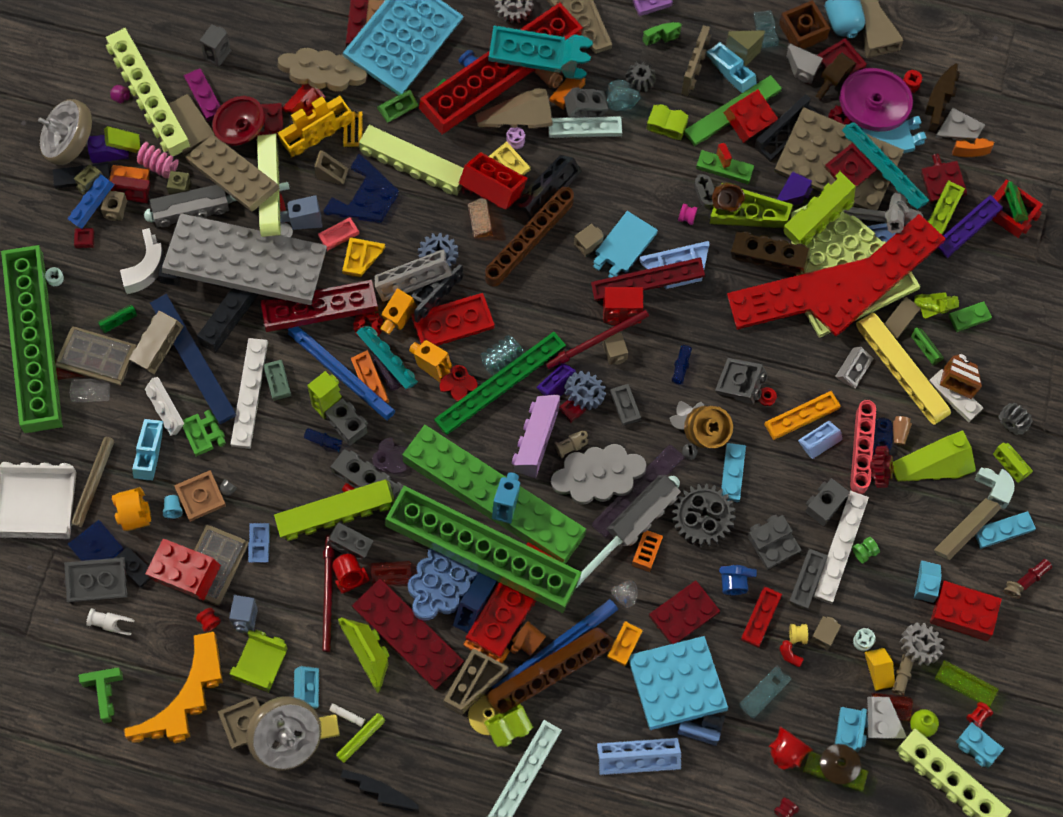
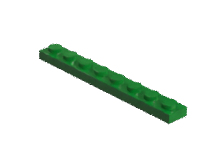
M552 332L437 416L434 422L445 435H448L565 349L566 344L555 332Z

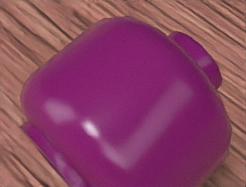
M115 85L111 90L110 97L117 103H123L125 100H129L130 90L125 86Z

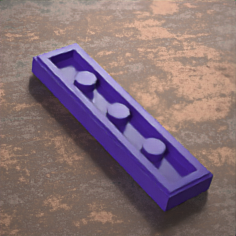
M989 195L944 235L946 240L937 249L948 258L1001 212L1003 207Z

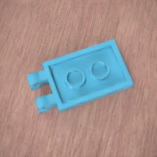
M919 116L905 121L901 126L890 131H870L860 127L865 134L903 149V153L914 151L916 145L925 144L924 140L927 139L925 132L911 136L910 130L920 128L921 120Z
M627 211L596 250L597 257L593 262V267L599 271L607 261L613 265L609 271V278L618 276L621 271L627 274L656 236L658 230Z

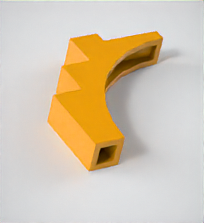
M214 632L194 635L195 651L193 664L188 679L179 695L155 717L139 725L125 728V737L128 741L136 743L143 741L147 737L158 739L167 734L170 741L179 743L185 741V738L190 737L187 714L198 715L202 711L207 710L203 687L214 688L223 683L217 638Z

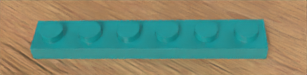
M855 122L846 125L842 129L846 138L853 142L867 156L870 162L883 173L884 178L890 181L896 190L908 199L911 206L919 209L929 202V199Z

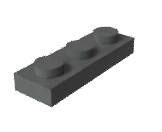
M809 548L789 604L808 610L828 555Z

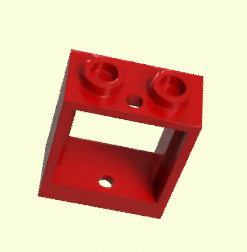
M1007 179L993 196L998 203L1006 195L1004 190L1009 182ZM1019 187L1024 206L1032 210L1028 216L1029 219L1020 224L1003 211L999 212L992 219L1017 238L1022 233L1027 234L1032 227L1030 223L1033 220L1037 221L1041 216L1042 212L1040 209L1043 206L1041 202Z

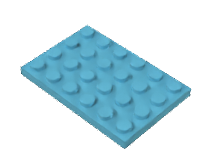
M385 0L345 49L342 56L365 70L369 75L396 94L401 95L410 87L463 20L464 16L441 0Z

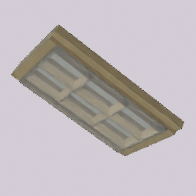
M72 326L55 366L120 386L131 363V360H129L131 352L137 345Z
M206 525L194 551L214 558L221 565L205 598V601L220 606L249 546V542L209 525Z

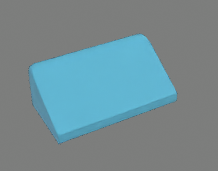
M300 666L294 671V697L304 700L313 708H319V668Z

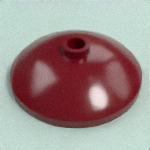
M239 96L232 98L221 105L215 113L212 123L213 132L221 142L227 145L234 146L247 143L261 131L265 121V112L262 105L252 97Z

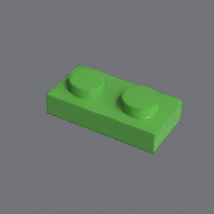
M984 301L949 314L956 332L990 321L992 318Z

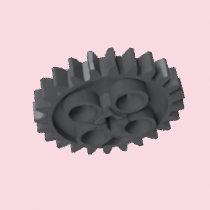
M698 484L697 490L690 486V493L684 490L683 494L685 497L678 496L680 503H674V507L678 510H672L673 515L676 516L672 519L674 523H678L675 525V529H681L679 536L686 534V542L691 538L692 545L699 541L700 547L703 546L704 542H707V545L710 547L711 541L718 544V538L725 540L724 533L730 535L728 527L734 528V523L731 521L736 520V516L732 515L735 513V508H730L733 505V501H727L729 498L728 494L722 496L723 489L716 492L715 485L712 489H709L708 484H706L705 488L702 489L700 484ZM696 500H701L704 502L703 505L699 507L695 506L693 503ZM719 506L722 510L719 513H714L711 509ZM704 512H706V513H707V516H704V518H701V515H703ZM690 517H694L697 520L694 524L686 522ZM707 524L715 526L712 531H707L704 527Z

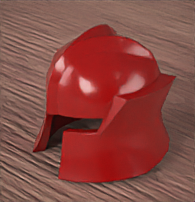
M782 727L779 728L777 738L768 746L771 748L770 753L774 765H777L780 769L800 768L803 757L813 751L807 744Z

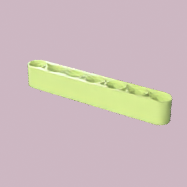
M258 135V169L279 186L277 135ZM279 190L259 206L261 237L281 235Z

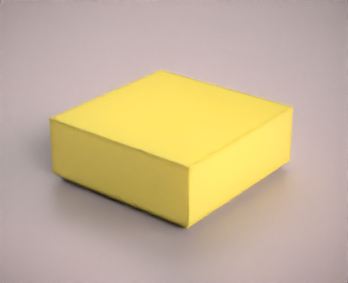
M337 715L319 718L321 722V739L340 736Z

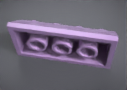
M559 395L537 396L536 402L531 403L529 413L532 414L530 420L526 419L523 430H526L524 437L520 436L517 445L520 449L518 454H514L511 463L514 465V472L533 478L537 477L559 411Z

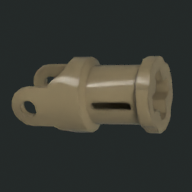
M580 431L569 435L567 439L559 443L555 442L554 447L559 457L563 458L565 454L573 450L578 451L583 446H586L588 444L587 432Z

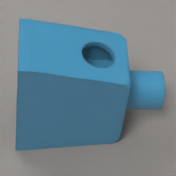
M510 472L507 478L502 477L493 501L492 519L510 524L512 522L521 483L518 481L519 476L516 473Z

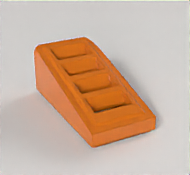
M648 530L645 531L634 556L632 566L650 572L663 536ZM649 536L657 539V542L647 540L646 537ZM646 543L655 546V548L652 549L643 545ZM641 550L651 552L652 556L641 552ZM639 556L650 559V561L647 562L639 559Z

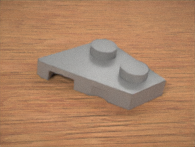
M952 108L936 138L949 137L952 140L975 142L985 124Z
M867 697L868 738H906L890 698Z

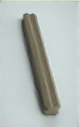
M104 437L72 519V525L76 527L83 526L114 445L112 438Z

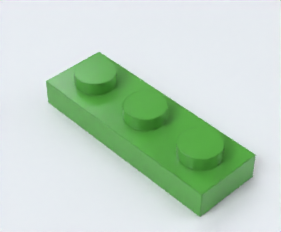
M701 150L696 169L749 184L754 165L731 159L730 166L723 168L717 154Z

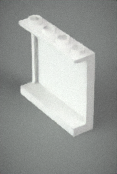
M2 462L0 464V538L70 539L76 483V470L74 467L67 463H61L59 466L49 463L32 465L31 463L24 462L20 465H13L9 462Z

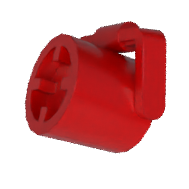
M352 554L341 555L333 562L332 567L338 579L335 582L341 593H346L370 580L364 567H360L357 558Z

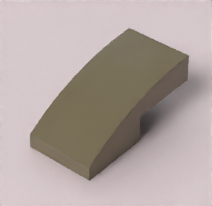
M905 297L884 325L897 340L921 308Z

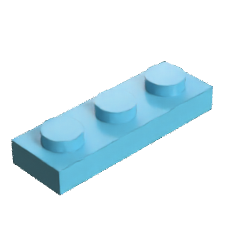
M726 444L721 489H723L722 496L729 495L727 501H740L746 445Z
M1027 511L985 525L975 534L980 549L1027 534L1036 528Z

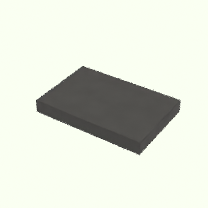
M125 557L64 562L67 602L128 597Z

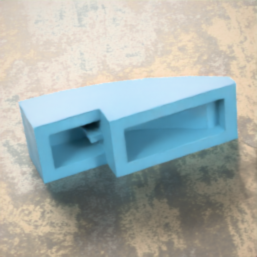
M718 43L706 52L718 70L741 93L757 84L756 74L745 67L743 60L722 43Z
M144 419L136 447L137 454L132 468L135 479L153 481L161 446L163 421Z

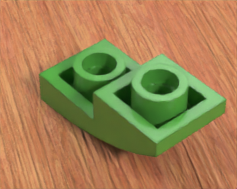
M666 23L644 31L643 42L648 46L651 43L658 42L661 38L665 43L669 40H675L680 35L681 24Z

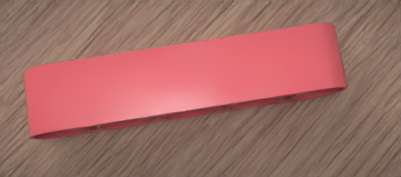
M864 400L860 403L855 419L850 487L853 492L859 494L865 493L871 482L870 462L873 455L876 405L870 400ZM862 409L869 410L870 414H865ZM860 427H866L869 431L864 432ZM860 444H863V445H865L868 449H867V450H863V449H861V448L859 447V445H860ZM858 463H864L866 468H861ZM856 481H863L865 486H859Z

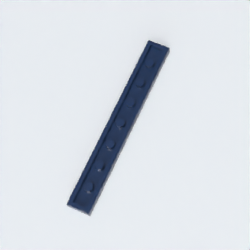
M165 294L150 302L156 314L158 311H161L184 326L173 344L219 424L221 425L237 416L168 295Z

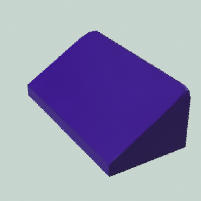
M562 363L537 386V389L544 396H562L567 390L564 388L566 381L576 371Z

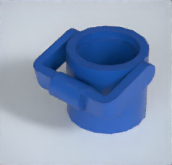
M742 565L720 567L723 593L726 595L747 593V577H756L757 570L746 568Z

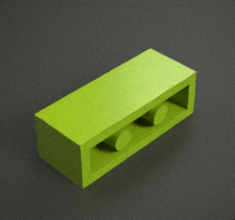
M326 371L307 385L312 407L323 419H326L324 412L340 401L342 397L339 393V381L333 374L329 375Z

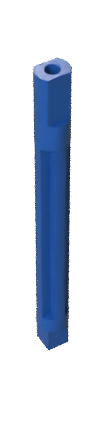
M298 326L288 328V334L380 416L388 420L395 414V410L305 331Z
M609 599L492 686V689L588 633L618 611L617 606Z

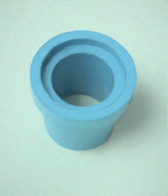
M176 495L166 496L164 498L163 516L168 519L182 516L183 510L180 507L179 497Z

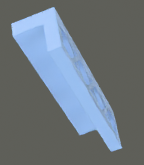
M678 738L597 744L600 775L681 769V751ZM665 746H674L675 748L667 749ZM651 747V748H653V749H652V750H646V749H644V748ZM604 750L613 751L611 753H603Z

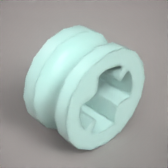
M52 267L46 271L45 277L49 285L59 286L62 284L64 277L59 268ZM51 275H54V276L57 275L58 278H57V279H55V278L52 279V278H51Z

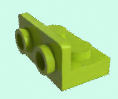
M1003 442L993 453L995 458L1017 483H1020L1033 472L1009 443L1005 444Z

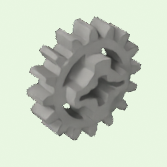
M495 0V12H498V17L504 16V21L510 19V23H513L514 20L520 23V18L526 20V16L531 15V10L533 9V0Z
M918 622L913 626L910 625L902 633L903 638L900 642L904 643L901 649L907 650L906 657L911 656L912 662L918 660L919 665L924 662L928 666L931 662L935 663L943 654L941 651L944 649V646L940 644L943 639L937 637L939 632L934 633L932 626L926 628V623H923L921 626Z

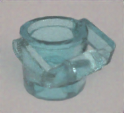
M616 80L607 85V102L609 103V108L614 111L633 108L641 98L639 91L630 89L629 82L625 80Z

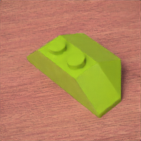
M345 618L338 619L341 629L375 691L379 692L388 667L387 658L390 656L385 646L381 647L378 640H380L378 633L375 629L371 630L367 624Z

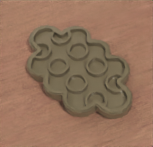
M302 48L296 54L286 53L278 58V68L283 72L290 73L289 78L291 81L297 84H309L317 89L327 87L333 91H343L349 85L358 86L364 84L367 78L365 70L355 66L354 63L344 56L335 55L331 51L317 52L312 48Z

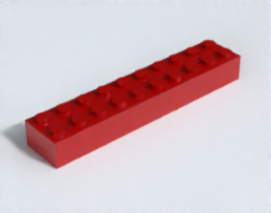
M559 2L520 30L565 37V40L573 35L581 36L583 27ZM488 51L420 98L419 109L441 134H444L536 69L488 61L490 52Z

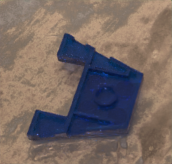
M358 154L351 165V170L366 178L349 205L332 197L324 209V214H335L345 218L347 216L356 217L358 220L381 223L398 196L399 190L361 154Z

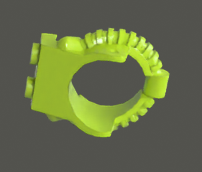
M946 293L919 294L914 299L915 304L921 308L924 318H929L939 313L944 314L959 307L958 297L947 296Z

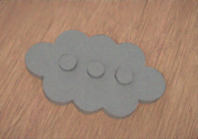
M618 444L608 445L604 450L599 447H591L584 454L580 452L569 454L564 461V469H560L553 474L551 485L553 490L559 494H571L572 499L578 504H588L593 499L605 502L613 495H628L634 487L633 480L645 474L646 461L638 454L627 455L625 448Z

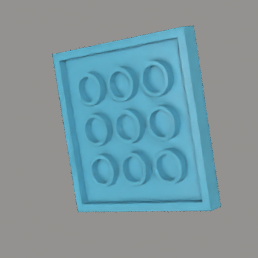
M705 636L630 655L628 661L650 730L704 717L705 715L728 711L726 699Z

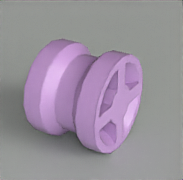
M520 127L510 128L507 131V142L514 150L522 148L525 143L523 129Z

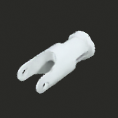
M91 608L87 617V626L95 625L103 627V630L131 635L132 633L122 631L117 627V620L134 622V620L112 613L96 612L95 609Z

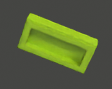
M108 126L104 129L106 146L134 153L139 152V134Z

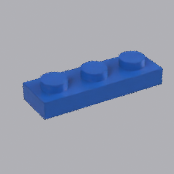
M100 174L88 192L82 197L77 207L71 212L68 220L82 229L115 184Z

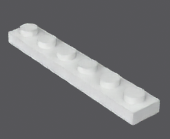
M248 338L231 447L251 449L264 371L263 364H265L268 346L267 340Z
M850 491L813 598L830 604L833 603L869 497Z

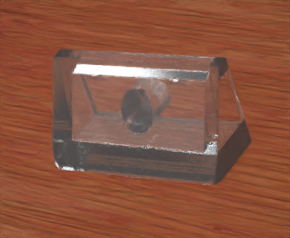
M72 379L69 390L71 402L109 401L110 383L98 379Z

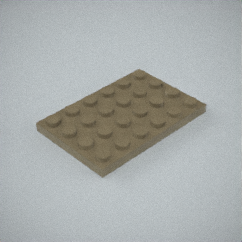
M803 107L774 172L789 178L793 171L812 180L811 188L822 192L824 190L823 187L827 183L832 185L836 181L824 168L825 164L853 143L846 138L845 133L842 131L846 125ZM866 134L897 166L904 150ZM878 168L873 175L855 188L854 206L878 210L890 181L884 178L883 173Z

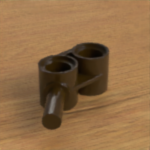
M841 52L822 73L821 77L824 78L825 83L816 94V97L822 100L830 86L838 87L845 76H848L853 71L856 62Z

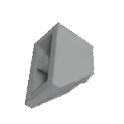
M790 44L786 56L794 76L802 82L812 84L820 69L823 58Z

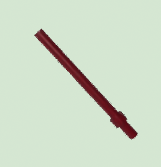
M644 310L567 352L565 350L562 351L557 357L546 362V366L548 369H551L560 363L564 364L570 361L571 357L649 317V313L647 310Z
M326 535L325 550H323V559L325 560L323 652H330L332 565L335 559V551L326 545L330 535Z

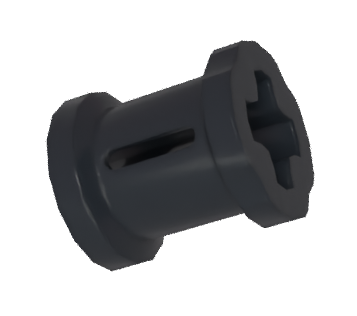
M705 715L701 727H711L721 733L726 715Z

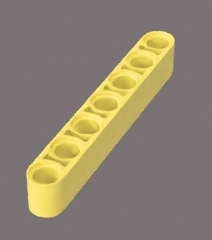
M872 312L856 323L859 332L933 425L951 415V410L875 313Z

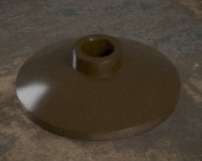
M834 744L823 752L820 758V768L827 780L834 784L844 785L856 779L861 769V761L857 752L850 746ZM839 759L844 760V766L838 764Z

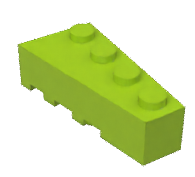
M841 172L835 176L837 180L832 185L827 183L823 187L824 190L819 197L814 196L809 201L806 210L801 209L784 225V234L795 245L809 244L814 235L822 233L826 229L827 224L831 221L835 222L840 217V213L844 210H849L854 205L856 186Z

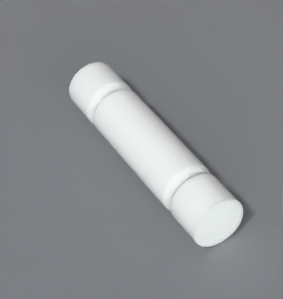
M332 704L329 711L361 727L365 722V719L335 704Z

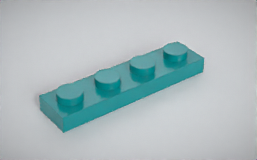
M365 326L356 332L405 389L413 387L418 382L415 379L414 373L406 369L402 364V360L390 351L389 345L377 336L378 333L375 329Z

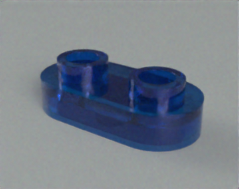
M882 417L875 421L874 453L876 447L880 446V442L888 446L889 452L892 448L893 425L887 418ZM884 424L886 428L883 429L880 427V425Z

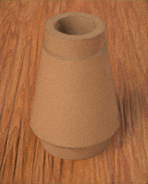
M536 69L535 71L549 87L556 88L562 82L563 77L559 72Z
M903 416L895 417V421H893L894 444L905 445L912 426L910 418Z

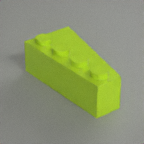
M742 189L745 194V201L738 210L728 212L713 208L710 217V224L784 228V225L789 220L793 204Z

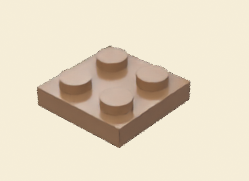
M211 470L174 485L189 521H193L226 506Z

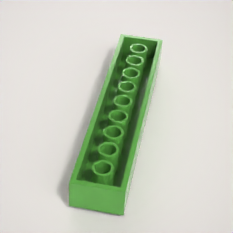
M39 245L1 251L19 425L24 433L63 427L43 253Z
M426 425L422 427L402 454L403 463L526 543L533 544L564 564L567 563L585 537L586 528L521 486L511 524L492 519L493 501L500 480L505 476Z
M403 486L385 519L386 527L561 613L564 612L581 578L582 572L406 486Z

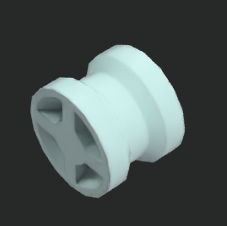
M868 628L860 629L853 638L854 647L859 651L869 650L875 642V635Z

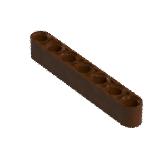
M563 187L559 189L486 267L485 281L489 286H498L570 210L574 200V192L571 188ZM562 197H568L569 199L563 200ZM550 210H557L558 212L552 213ZM539 222H544L545 225L541 226V225H538V223H539ZM527 235H532V236H534V237H533V238H527L526 236H527ZM515 248H521L522 250H521V251H515L514 249H515ZM505 260H506V261H509L510 263H509V264H503L502 261H505ZM492 273H495V274H497L498 276H496V277H491V276H489V275L492 274Z
M601 628L589 631L492 689L487 695L488 703L498 713H505L609 651L613 646L612 637Z

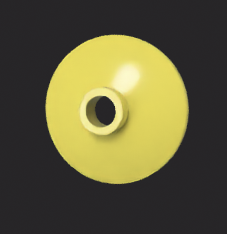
M486 695L482 696L470 707L468 718L470 725L476 732L482 735H490L484 722L500 713L488 703ZM488 710L492 712L490 717L485 716V712Z

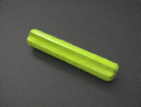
M377 713L337 753L338 759L343 763L346 762L385 722L384 717Z

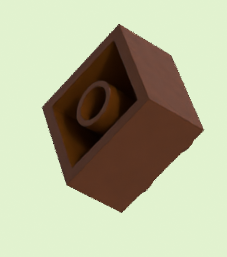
M813 0L781 13L779 26L790 44L806 49L827 40L830 27Z

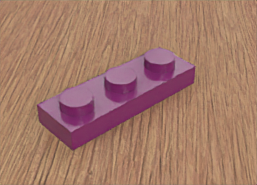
M200 68L184 75V78L208 122L214 118L215 113L220 108V104Z

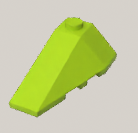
M963 430L944 437L893 462V474L897 482L919 481L921 479L938 480L940 478L958 479L976 471L972 448Z

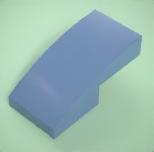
M250 523L248 562H269L270 523Z

